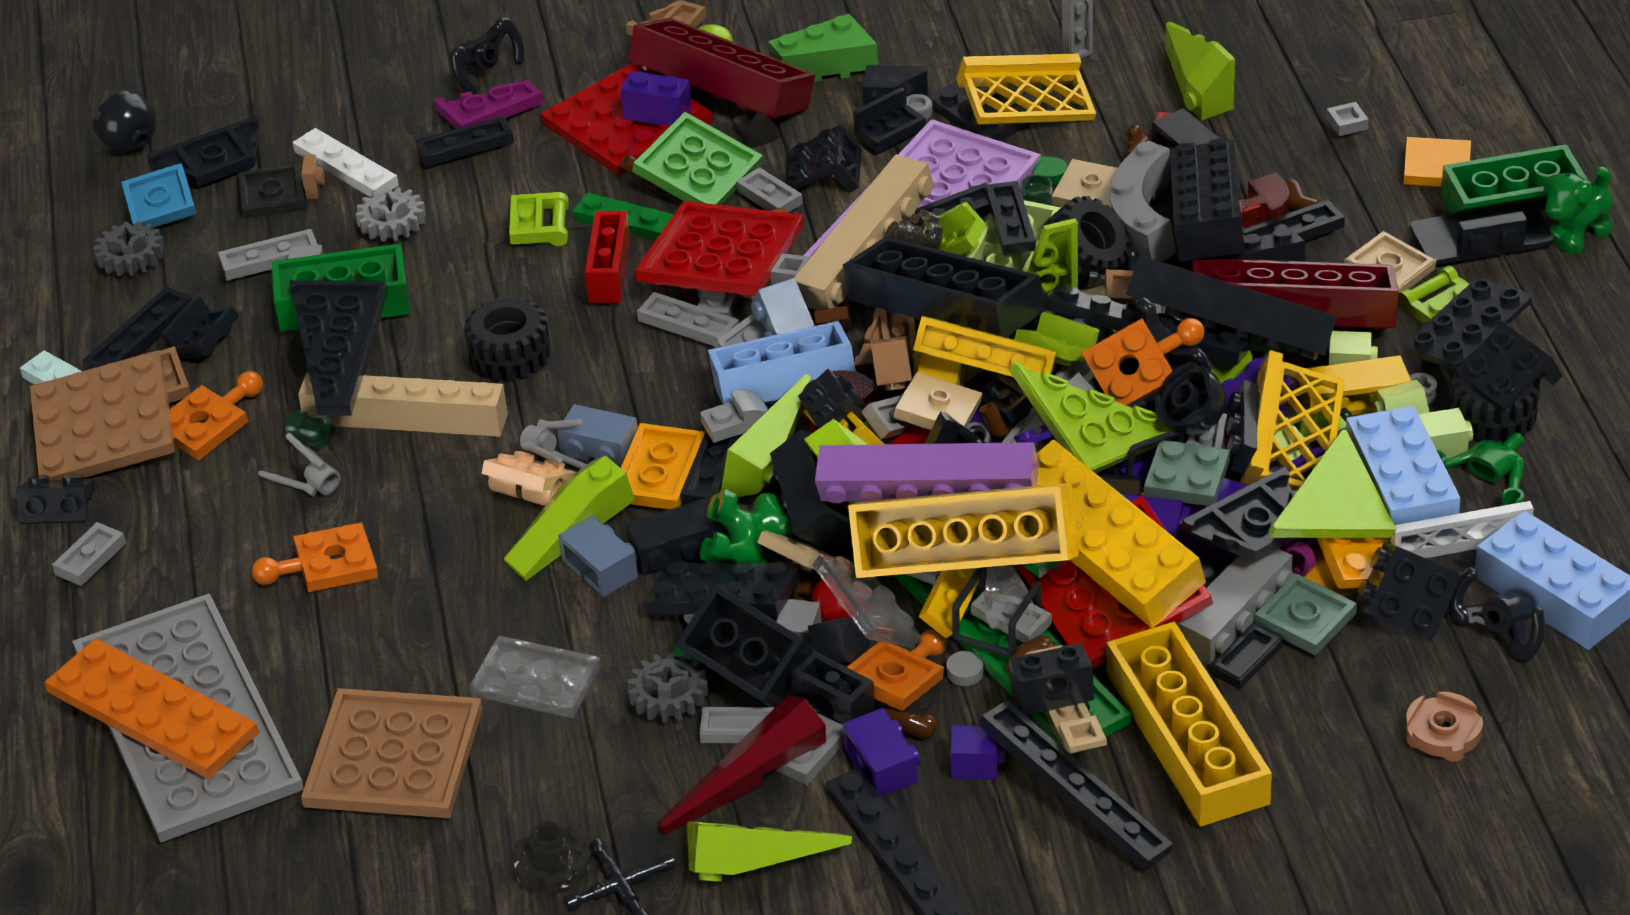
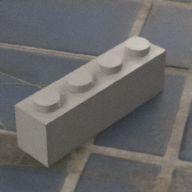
M1276 549L1254 562L1238 556L1206 588L1214 604L1177 623V626L1199 660L1210 665L1253 623L1254 614L1294 575L1292 572L1293 555Z

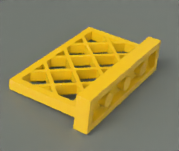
M1079 54L972 56L962 58L956 80L959 88H965L978 124L1094 120L1096 116V111L1079 71L1082 63ZM1064 84H1074L1075 88L1071 90L1064 86ZM1033 85H1045L1047 89L1042 91ZM1005 86H1017L1018 90L1014 92ZM976 87H988L990 89L985 93ZM1054 90L1065 96L1066 99L1062 102L1049 94ZM1026 91L1038 99L1033 103L1022 97L1021 94ZM997 92L1009 100L1004 104L992 97V95ZM1074 101L1081 105L1084 110H1076L1068 104ZM1045 102L1056 108V110L1047 111L1039 105ZM986 103L998 110V112L984 113L982 106ZM1016 103L1027 109V111L1018 112L1010 106Z
M926 316L921 317L913 348L914 351L1012 376L1009 369L1016 362L1024 364V368L1042 374L1043 371L1051 374L1057 367V363L1054 362L1057 351Z
M1270 350L1259 367L1256 382L1257 451L1245 472L1241 474L1240 483L1250 485L1273 473L1268 471L1269 464L1279 459L1290 473L1288 481L1292 491H1298L1305 482L1302 473L1314 469L1323 457L1322 455L1315 458L1306 444L1317 440L1326 452L1337 437L1345 380L1283 362V354ZM1284 374L1295 377L1302 387L1291 391L1283 381ZM1322 385L1334 389L1333 397L1324 401L1315 387ZM1305 392L1316 404V406L1305 410L1296 398ZM1287 401L1297 413L1296 416L1288 420L1279 410V405ZM1320 411L1329 422V426L1321 430L1310 417ZM1301 420L1312 433L1303 439L1299 437L1291 426ZM1281 430H1284L1293 442V444L1283 449L1274 438V434ZM1296 449L1307 461L1306 464L1296 468L1287 455Z

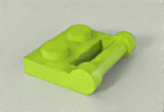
M562 192L511 195L510 243L527 245L550 242L554 246L565 245L568 240V231L565 228V211L569 206L568 196ZM551 208L553 210L552 226H543L544 209Z
M1446 266L1438 271L1437 276L1411 290L1405 289L1399 292L1398 304L1404 311L1425 325L1464 290L1469 283L1460 278L1452 266ZM1442 287L1447 288V290L1424 303L1419 301Z

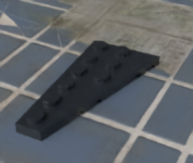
M289 280L317 414L352 416L387 298V282Z

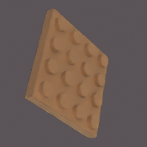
M159 350L30 386L38 474L48 475L49 480H62V476L68 474H82L83 478L175 453L164 364Z
M338 688L301 796L303 807L451 818L482 713L481 698Z

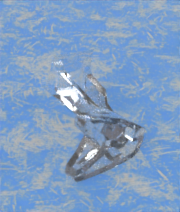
M1017 565L986 567L985 616L987 623L992 629L996 630L1001 625L1002 617L1008 606L1012 605L1018 608L1028 593L1026 586L1019 576L1020 573ZM1032 600L1024 611L1027 616L1033 615L1036 612Z

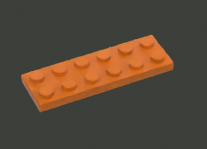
M97 638L92 640L45 681L48 693L207 779H210L259 734L256 722Z

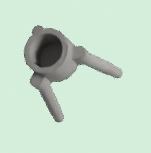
M540 419L537 426L529 425L523 430L520 445L524 451L538 454L557 464L566 463L577 469H582L587 465L554 451L557 440L556 436L550 431L556 428L581 426L583 424L581 419L560 421Z
M291 433L286 434V439L311 462L304 472L307 483L263 470L258 472V475L262 478L303 490L312 497L317 492L329 495L337 488L341 479L340 473L326 464L308 446H304Z

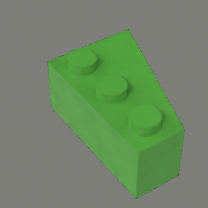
M850 14L837 16L829 21L811 25L808 28L768 41L769 56L816 74L814 82L822 81V76L840 74L841 78H849L850 72L866 70V65H878L877 43Z

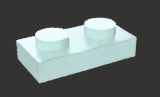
M45 350L20 367L22 378L33 384L82 372Z

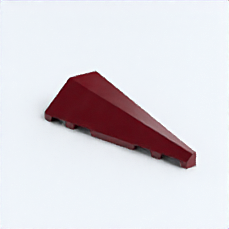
M788 695L657 822L658 828L665 836L686 825L688 821H694L763 785V775L826 743V724L807 699Z

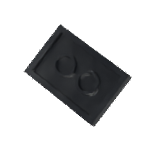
M957 81L928 96L932 100V109L955 126L994 140L1001 141L1035 123L978 124L965 88H959ZM976 87L985 93L990 89L988 87ZM997 92L992 95V97L1004 104L1009 100ZM986 103L982 106L984 113L998 112V110ZM1016 103L1010 106L1018 112L1027 111V109Z

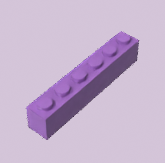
M1034 442L819 445L815 483L821 501H829L831 503L875 501L1037 486L1039 462Z

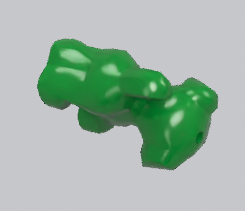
M1598 167L1596 169L1597 177L1595 182L1585 180L1573 173L1554 174L1547 178L1544 186V192L1547 195L1546 213L1552 220L1559 221V223L1549 227L1554 236L1552 245L1559 247L1563 252L1577 254L1583 251L1584 233L1588 226L1594 228V235L1598 237H1607L1611 233L1613 226L1610 216L1612 195L1608 188L1611 180V173L1608 167Z
M722 489L718 494H715L709 503L707 518L724 525L728 530V537L723 533L714 532L713 539L705 538L700 548L701 560L736 564L740 562L771 564L774 562L768 563L762 558L761 544L757 543L761 532L769 531L792 539L796 538L790 526L792 522L790 515L782 507L775 495L771 493L759 495L750 512L740 509L737 505L738 496L734 492Z

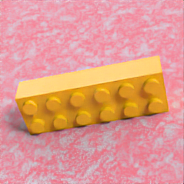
M1053 439L1036 453L1039 462L1037 486L1072 483L1079 556L1070 560L1150 628H1154L1206 583L1198 556Z
M1071 482L864 501L848 505L856 578L1064 561L1079 556Z
M1175 621L1106 642V674L1200 827L1270 805L1272 780L1270 769Z

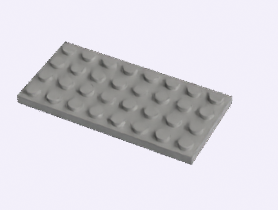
M210 593L72 641L77 654L92 640L97 638L257 723L259 734L210 779L199 775L108 725L160 843L304 790L302 779Z

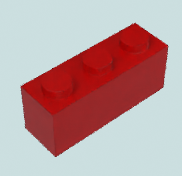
M595 211L585 269L589 303H621L630 248L627 211Z

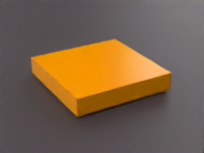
M1407 137L1404 184L1441 187L1443 165L1470 161L1471 141Z

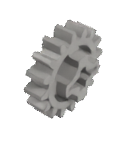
M397 187L394 192L384 188L381 194L373 191L372 198L363 197V204L357 205L356 218L358 227H360L362 234L369 233L370 239L380 236L381 241H385L387 237L397 241L400 235L410 237V230L419 231V224L425 223L424 201H421L419 194L413 196L410 189L404 193L401 192L400 187Z

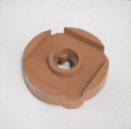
M1437 692L1436 698L1426 700L1425 695L1414 700L1407 710L1405 725L1407 743L1411 747L1427 754L1444 757L1452 762L1459 761L1464 758L1466 752L1474 749L1479 743L1483 727L1482 715L1481 717L1476 712L1477 706L1471 700L1456 693ZM1446 721L1450 723V727H1441L1437 724L1441 725Z

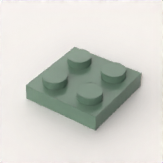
M1164 440L1159 442L1144 484V496L1179 500L1184 503L1204 506L1216 503L1230 461V450Z
M1295 573L1254 614V624L1316 656L1356 614L1357 603Z

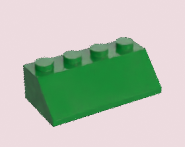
M1565 144L1443 165L1440 196L1450 214L1547 199L1544 186L1547 178L1554 174L1573 173L1585 180L1588 179L1569 147Z
M401 243L272 261L274 303L280 332L300 330L289 280L386 281L388 294L381 318L411 314Z

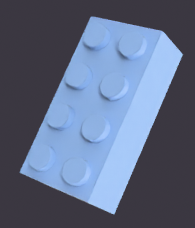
M839 321L708 350L714 385L722 405L732 402L731 391L735 390L755 392L762 398L765 404H775L805 374L811 376L812 381L817 379L828 368L837 377L843 374L851 383L858 382L852 346Z
M1414 406L1346 418V430L1394 525L1459 514L1460 496ZM1452 528L1443 529V530H1441L1439 533H1441V532H1446V531H1452L1453 529H1452ZM1417 534L1404 536L1401 538V540L1419 536Z
M1525 510L1477 546L1475 569L1478 571L1477 579L1500 594L1510 589L1525 592L1531 598L1533 608L1541 607L1544 610L1545 623L1587 650L1591 649L1630 618V575Z

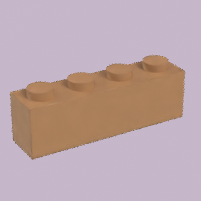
M907 336L873 341L871 349L877 386L885 385V391L906 388L907 381L912 380L913 377Z

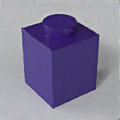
M952 725V779L997 780L998 764H1005V748L980 726Z

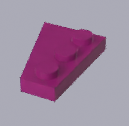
M528 80L491 87L489 93L482 95H473L472 91L461 93V99L445 102L444 97L433 99L435 110L455 129L504 116L506 119L517 113L529 111L532 107L543 103L542 92Z

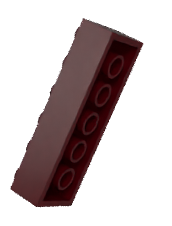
M673 18L634 25L628 60L638 63L639 68L643 70L658 71L663 73V76L689 79L691 89L706 90L711 92L713 98L731 100L736 102L735 105L738 108L756 110L760 112L761 117L776 120L779 116L795 115L798 111L809 109L816 75Z
M1215 258L1192 260V272L1337 316L1334 325L1336 329L1348 330L1352 327H1367L1373 331H1383L1386 328H1395L1399 290L1393 265ZM1192 315V318L1199 319V317Z

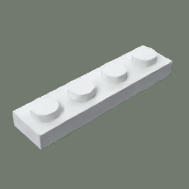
M317 128L292 142L296 154L302 157L304 155H316L318 167H323L325 171L371 198L373 191L381 194L384 188L392 190L399 185L397 175Z

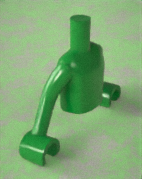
M1513 433L1504 443L1482 440L1466 452L1450 458H1446L1444 452L1437 450L1445 468L1468 463L1469 470L1475 476L1487 482L1496 483L1511 471L1508 488L1503 491L1501 506L1524 501V493L1519 489L1524 459L1515 451L1524 443V438L1520 433Z

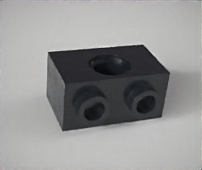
M1082 643L1009 659L1011 694L1018 709L1026 716L1094 700L1093 666Z
M813 651L791 672L793 696L807 699L817 714L842 724L875 711L874 682L816 651Z

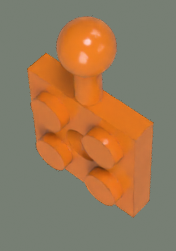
M1142 318L1081 353L1104 394L1114 397V401L1129 405L1143 400L1166 387L1162 383L1172 372V369L1164 355L1182 344L1187 346L1197 345L1202 341L1205 331L1200 321L1194 318H1187L1179 323L1176 333L1156 343ZM1126 358H1134L1139 362L1138 370L1132 375H1125L1119 369L1121 362Z
M253 371L242 373L237 379V387L233 388L223 397L201 385L170 409L174 445L200 460L249 422L247 414L235 406V404L244 397L252 398L261 393L263 389L261 376ZM201 420H207V421L204 422V423L198 422V421H201Z
M362 522L293 536L298 558L276 562L272 558L263 557L258 559L252 567V576L261 585L273 584L280 575L302 571L308 592L378 578L377 566ZM334 555H340V556H342L341 558H338V559H331V558H330L331 556H334Z
M928 629L920 635L918 646L908 651L882 639L848 665L847 668L874 682L875 699L886 703L889 707L903 711L943 679L944 667L926 659V657L942 654L946 650L947 640L935 629Z

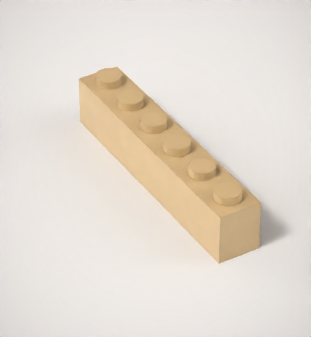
M895 154L796 274L795 279L807 307L816 310L836 308L844 301L848 293L843 264L885 236L894 238L900 228L915 213L917 207L934 188L927 162Z
M309 372L306 373L298 393L304 424L501 437L508 415L504 385L497 383L363 375L352 416L317 414Z

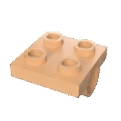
M515 451L514 455L498 454V458L484 460L482 474L489 476L488 484L490 490L519 499L523 498L526 501L546 506L565 480L576 472L564 469V463L557 464L550 460H545L544 463L534 460V454L523 451Z

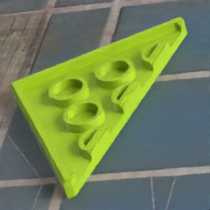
M1019 362L1013 363L1009 369L1057 442L1094 473L1127 460L1129 448L1133 444L1172 430L1160 422L1156 413L1136 405L1133 408L1114 401L1115 398L1090 388L1086 391L1069 385L1068 380L1044 371L1042 374L1024 368V364ZM1174 436V437H1172V438L1166 439V441H1171V440H1173V439H1176L1177 436ZM1159 442L1137 450L1135 456L1157 447Z
M1341 430L1273 524L1268 533L1270 538L1393 537L1397 529L1347 430Z

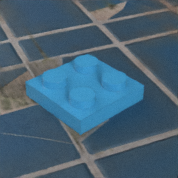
M182 163L121 182L133 226L137 221H141L142 227L150 223L154 228L197 214Z

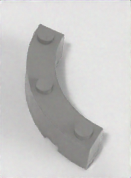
M1147 140L1140 143L1119 165L1111 181L1110 200L1113 208L1112 211L1115 215L1118 214L1120 216L1122 225H1125L1128 231L1126 233V236L1130 238V245L1128 247H1135L1140 256L1164 262L1176 254L1171 220L1156 213L1149 207L1150 200L1154 201L1163 190L1172 184L1171 154L1169 148Z

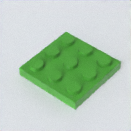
M684 112L633 163L632 172L683 201L722 205L737 190L736 181L756 170L761 165L763 155L689 113Z

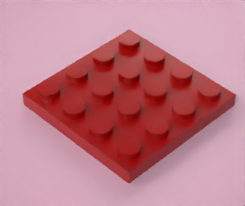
M635 62L626 65L617 72L540 113L543 125L618 176L627 172L620 167L625 155L630 154L638 159L670 127L624 119L620 89L629 73L632 71L653 74L650 71L639 68V64ZM691 99L692 110L690 115L708 125L713 123V112Z
M683 201L635 269L636 281L647 282L653 285L679 286L684 289L711 290L715 293L727 292L748 297L755 296L759 289L766 286L771 278V271L782 253L786 254L804 227L803 215Z
M1143 495L1131 501L1132 504L1166 530ZM1071 560L1063 561L1040 578L1021 564H1017L1018 571L1029 588L1032 587L1035 581L1042 583V609L1052 614V624L1065 645L1082 643L1093 669L1106 663V642L1152 629ZM1202 585L1155 627L1174 621L1177 624L1214 604L1206 587Z

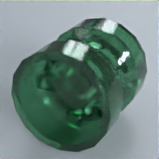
M1039 174L1025 177L1021 181L1023 200L1052 206V199L1050 197L1052 194V181L1050 178Z
M296 409L287 420L285 434L291 433L301 443L306 442L310 447L322 449L330 439L331 420L328 416L318 414L310 416L308 412Z

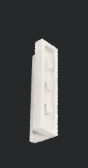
M1527 501L1395 525L1397 530L1390 542L1424 558L1477 549L1480 543L1524 510L1533 515L1534 508L1531 502ZM1449 528H1452V529H1453L1452 531H1446V532H1441V533H1439V532H1440L1441 530H1443V529H1449ZM1415 534L1419 536L1401 540V538L1404 536H1410Z

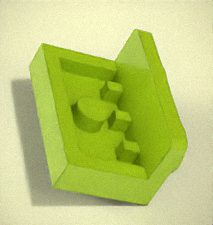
M963 202L923 224L919 232L930 243L929 247L967 256L979 246L978 239L986 227V223L967 202Z
M1042 312L1037 331L1017 329L1014 340L1057 351L1054 362L1072 366L1073 361L1086 362L1081 352L1096 344L1099 330L1052 313Z

